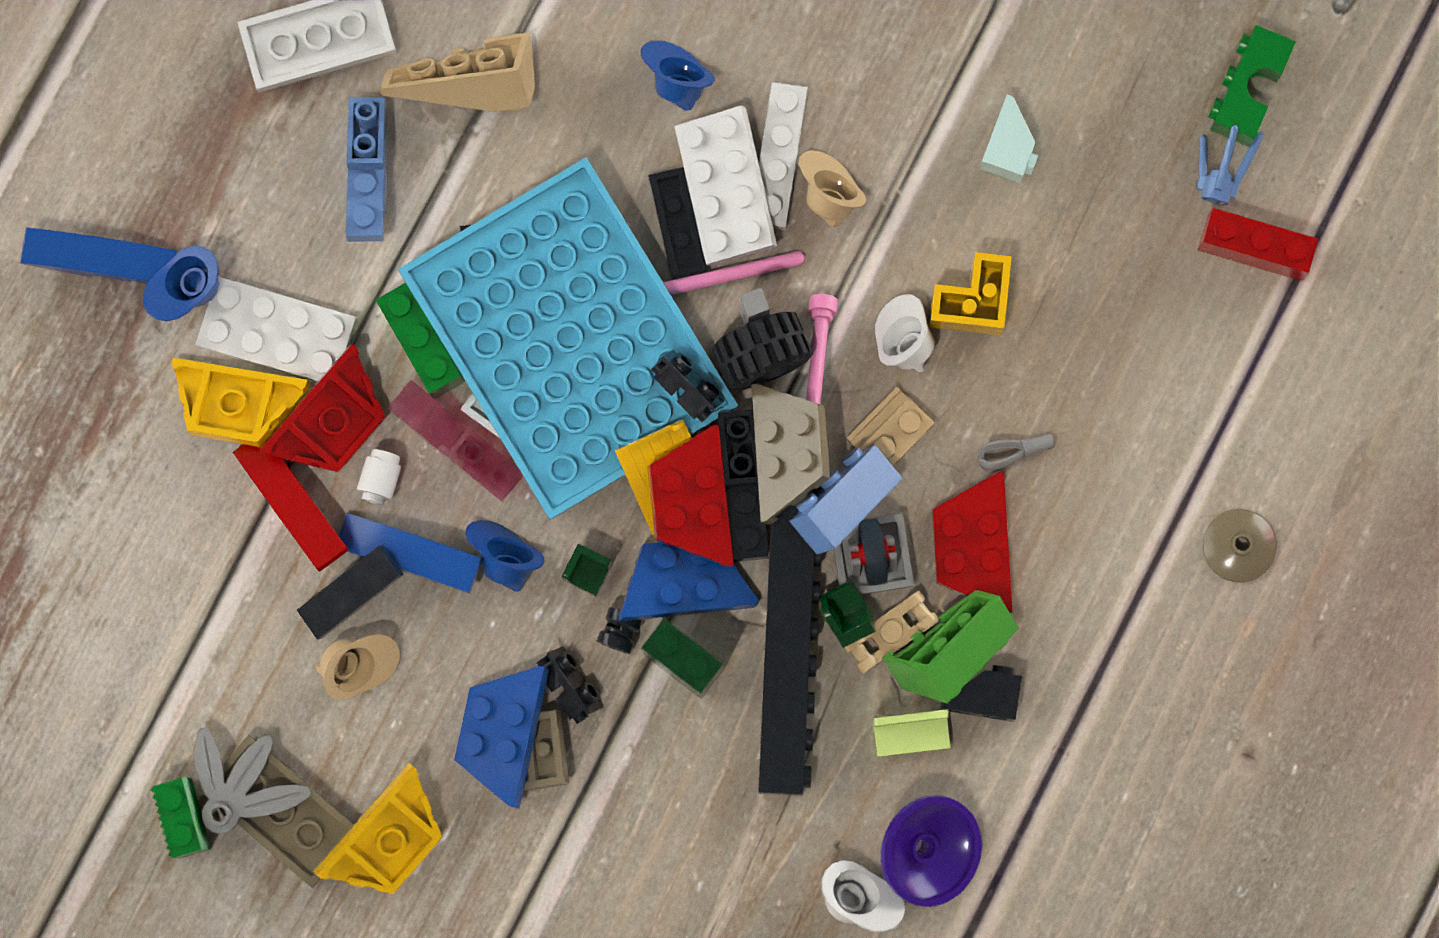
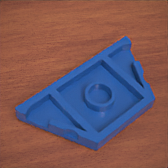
M662 542L644 543L639 549L635 562L636 566L627 587L628 591L618 619L619 622L748 609L755 608L758 605V599L735 566L724 567L719 565L720 563L702 556L698 557L685 552L684 549Z
M542 666L470 687L454 758L460 766L505 804L520 809L549 668Z

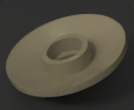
M1236 509L1224 512L1210 523L1204 534L1203 553L1209 567L1218 576L1228 581L1239 583L1257 579L1270 568L1276 555V537L1271 526L1263 517L1252 511ZM1238 538H1244L1248 542L1246 551H1240L1236 548L1235 542Z

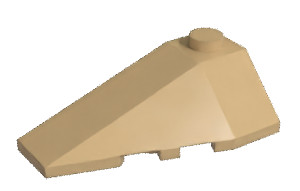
M530 32L484 40L485 47L466 53L463 47L451 50L452 55L437 62L432 58H425L386 70L380 88L382 96L492 112L505 110L516 112L530 107L535 90Z

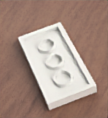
M312 0L237 22L258 93L397 53L382 0Z
M738 106L676 125L675 130L706 265L713 266L778 247L746 108Z
M219 277L218 292L213 300L208 303L195 345L198 348L318 382L349 346L357 318Z

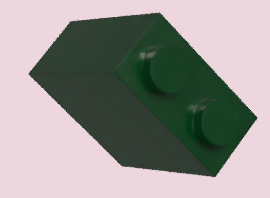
M665 618L641 647L643 655L700 699L704 697L724 671L722 662Z

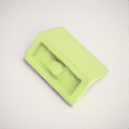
M948 710L874 718L872 722L877 757L950 749L947 721L949 717Z

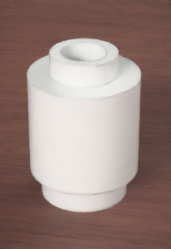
M372 449L371 455L366 456L356 489L358 492L363 493L362 500L377 505H383L384 500H392L401 466L398 465L400 456L387 451Z

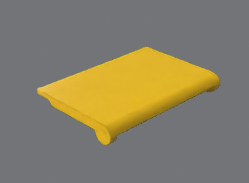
M684 420L674 422L615 450L654 540L655 534L647 466L692 439Z

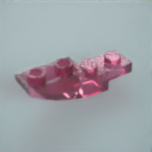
M409 380L387 407L388 410L414 430L417 435L501 502L523 477L516 465L474 430L467 427L412 380Z

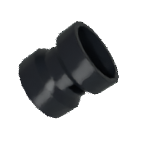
M609 607L605 617L607 625L604 630L600 631L596 642L630 655L634 646L632 641L634 633L640 631L643 620L619 622L618 615L620 610Z

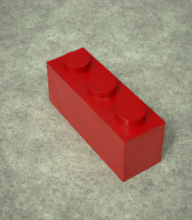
M1212 208L1206 218L1197 251L1302 281L1309 274L1319 239Z

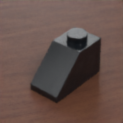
M992 665V671L985 670L961 689L955 698L951 699L948 703L941 702L940 710L1013 722L1016 720L1022 676L1014 675V668Z

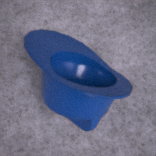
M650 41L645 43L640 50L641 58L655 73L657 94L684 111L691 110L695 102L702 95L704 88L711 86L715 81L714 75L708 69L703 67L690 53L675 44L664 41Z
M195 245L184 248L176 254L146 284L143 292V305L147 313L156 320L167 322L177 320L189 313L194 307L206 305L213 300L219 288L218 261L214 254L205 247Z
M484 520L474 521L467 525L465 531L467 540L482 554L483 572L491 581L518 592L523 589L532 570L543 566L544 557L541 552L525 543L506 527Z

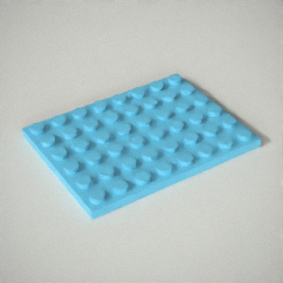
M587 157L398 269L549 520H552L625 476L615 450L679 420H684L690 435H693L716 421L718 413L731 412L738 407V404ZM671 350H674L677 354L682 353L687 356L693 363V370L702 380L707 379L712 382L720 392L719 397L724 402L714 411L711 410L712 414L704 422H701L698 418L694 420L677 402L685 393L681 387L671 396L653 378L655 374L651 369L660 360L665 363L662 357Z

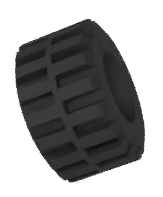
M779 312L754 320L724 335L712 347L728 389L738 391L750 389L753 384L762 385L782 377L804 365L813 355L795 312Z

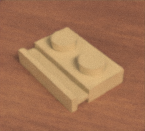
M896 387L852 431L846 440L855 448L859 447L861 450L876 445L891 465L894 466L934 426L935 422L908 398L899 387Z

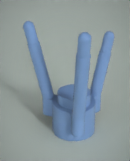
M1234 125L1231 127L1220 169L1211 170L1210 176H1207V137L1205 135L1200 137L1199 179L1196 189L1202 191L1201 199L1221 205H1228L1230 198L1235 199L1238 186L1264 135L1262 132L1257 133L1232 181V175L1227 173L1236 142L1238 126Z

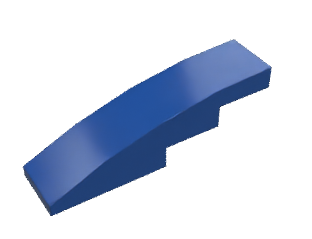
M26 227L20 264L86 277L98 276L129 283L132 281L148 283L154 274L171 261L177 254V250L90 235Z
M349 513L346 514L339 533V537L349 550L348 553L364 558L376 547L383 545L402 572H407L435 583L438 582L468 594L471 593L482 563V558Z

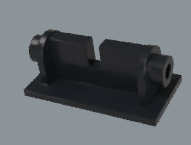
M671 350L662 357L665 363L660 360L651 369L655 374L653 378L671 396L681 387L685 393L677 402L694 420L698 418L701 422H704L712 414L711 410L714 411L724 402L719 397L720 392L712 382L707 379L702 380L693 370V363L687 356L682 353L677 354L674 350Z
M563 646L548 652L547 656L536 662L538 666L549 668L546 685L551 692H554L561 686L566 690L556 700L569 720L574 719L576 724H579L588 718L589 714L603 708L599 701L598 691L590 682H586L578 670L579 664L576 658L566 651Z

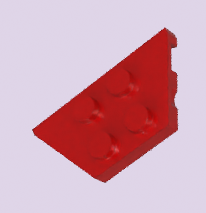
M350 344L261 446L259 451L262 454L337 473L383 421L385 415L379 401L376 400L373 386L368 374L366 375L355 345Z
M712 425L647 466L654 534L657 541L684 549L685 552L698 557L702 556L715 561L724 567L734 566L719 427L718 425Z
M997 472L932 510L936 584L960 592L966 597L975 590L1000 596L1009 613H1012L1004 472Z

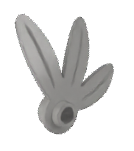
M202 728L197 732L194 753L195 766L202 788L209 798V801L203 808L202 819L205 826L212 832L227 833L235 828L240 817H260L279 813L296 806L310 796V789L307 786L301 785L275 786L246 796V793L254 785L268 760L273 742L270 736H262L242 754L233 767L227 783H225L222 759L212 734L207 728ZM219 807L226 811V818L222 822H218L214 817V812Z

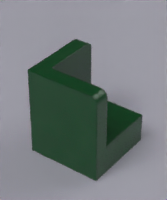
M577 544L562 574V579L596 597L613 564L610 559Z
M852 581L819 596L822 615L843 648L876 632L872 611Z

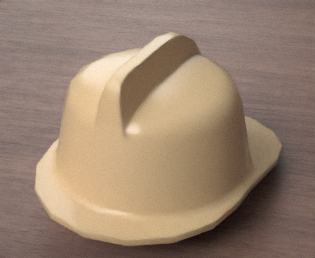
M814 150L806 151L799 157L798 165L808 182L806 203L830 227H837L853 209L861 208L866 204V196L838 160L826 153Z
M382 634L367 636L357 641L339 640L327 647L322 654L321 660L315 664L317 672L322 675L326 694L335 700H345L386 682L399 664L400 650L392 638Z

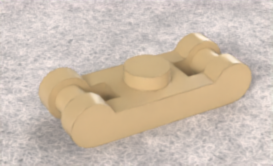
M920 590L874 621L876 632L844 647L847 654L851 652L859 663L856 667L862 675L884 661L882 657L890 651L895 653L912 641L910 637L919 630L923 634L941 621L936 613H930L923 603L926 599ZM909 611H912L919 621L911 628L902 617ZM870 638L879 648L872 655L863 645Z

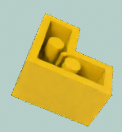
M975 252L972 260L969 288L935 284L932 292L929 328L1001 336L1005 326L1012 256Z

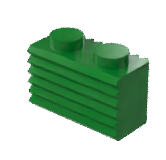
M182 777L153 786L150 791L155 793L152 798L157 800L154 805L158 807L156 813L160 814L158 820L162 821L160 827L164 829L162 834L166 836L164 841L168 843L166 849L170 850L168 856L181 859L211 850L192 778Z

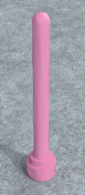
M795 251L663 283L670 295L799 266L803 264L805 256L802 252Z
M828 294L810 296L808 314L811 315L814 328L811 348L813 355L810 358L806 400L821 404L828 325L836 317L838 299Z

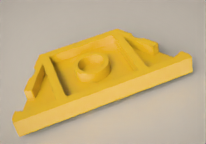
M179 358L172 359V366L179 387L180 402L184 409L185 424L191 436L261 447L310 388V384L306 379Z
M408 763L318 865L314 873L319 878L325 880L330 878L347 882L349 885L362 888L367 886L375 888L377 891L394 894L443 837L432 815V808L428 798L422 789L417 769L413 765Z

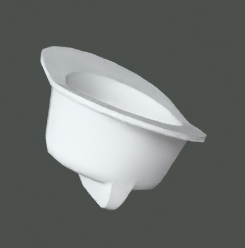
M903 294L888 302L878 315L875 323L878 355L881 363L886 366H897L903 370L915 369L918 372H923L925 370V361L934 350V337L927 326L925 310L921 300L914 295Z
M839 861L833 863L824 872L821 881L822 893L825 897V905L835 919L843 923H855L872 932L891 930L902 921L905 912L904 900L892 891L885 880L871 873L863 866L852 861Z

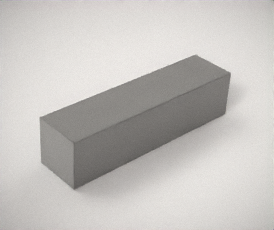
M762 288L740 296L739 312L744 325L770 314V308Z

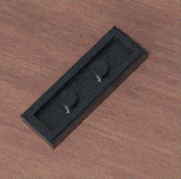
M684 167L648 175L672 280L707 272Z
M380 545L298 608L297 612L316 639H322L404 574L385 547Z

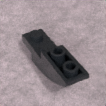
M753 410L718 413L733 562L769 559L766 524L761 522Z

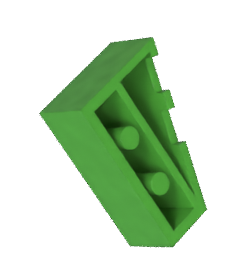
M975 590L940 615L941 623L925 635L920 630L912 635L910 638L913 643L897 655L890 651L883 656L882 659L903 690L944 703H948L951 699L955 698L965 684L984 668L986 662L999 649L1003 648L1008 643L1009 638L1019 629L1000 596Z

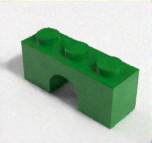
M1255 25L1250 35L1243 33L1235 53L1241 55L1236 67L1229 66L1221 84L1228 87L1223 99L1216 97L1209 112L1208 118L1214 120L1209 131L1229 138L1231 127L1236 125L1238 126L1236 142L1250 147L1255 140L1269 106L1255 101L1250 96L1247 83L1255 77L1267 78L1277 83L1283 74L1296 41L1258 25Z
M406 283L376 299L378 306L432 400L464 383L461 374Z

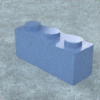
M876 445L863 450L856 447L842 459L845 465L838 472L837 470L830 472V479L821 485L822 488L816 494L811 493L796 506L799 511L790 522L816 554L835 549L902 480L900 474Z

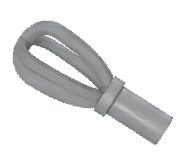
M1051 434L1028 440L989 442L983 445L977 452L978 463L983 470H998L1015 463L1022 457H1028L1032 453L1054 448V440ZM1006 448L1019 449L1016 454L1002 460L988 462L984 459V454L989 451Z

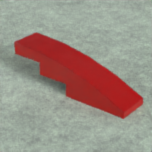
M243 444L232 453L315 568L320 572L349 550L284 460L262 454L259 451L261 447Z

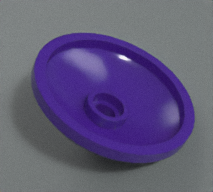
M924 796L904 806L890 822L881 846V867L885 880L892 891L901 899L923 907L938 906L958 896L973 879L980 862L982 840L978 823L963 804L946 796ZM921 840V847L916 851L917 844Z

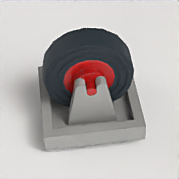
M903 513L863 519L833 549L839 586L852 581L861 595L914 587Z

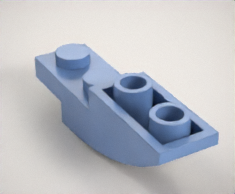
M385 97L349 98L346 161L348 168L347 242L384 241V214H386L387 197Z

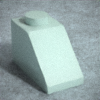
M1006 95L980 169L1021 183L1024 174L1031 176L1038 155L1032 153L1035 140L1013 96Z

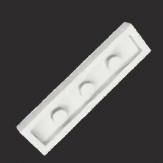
M772 82L759 168L773 228L785 230L808 87Z

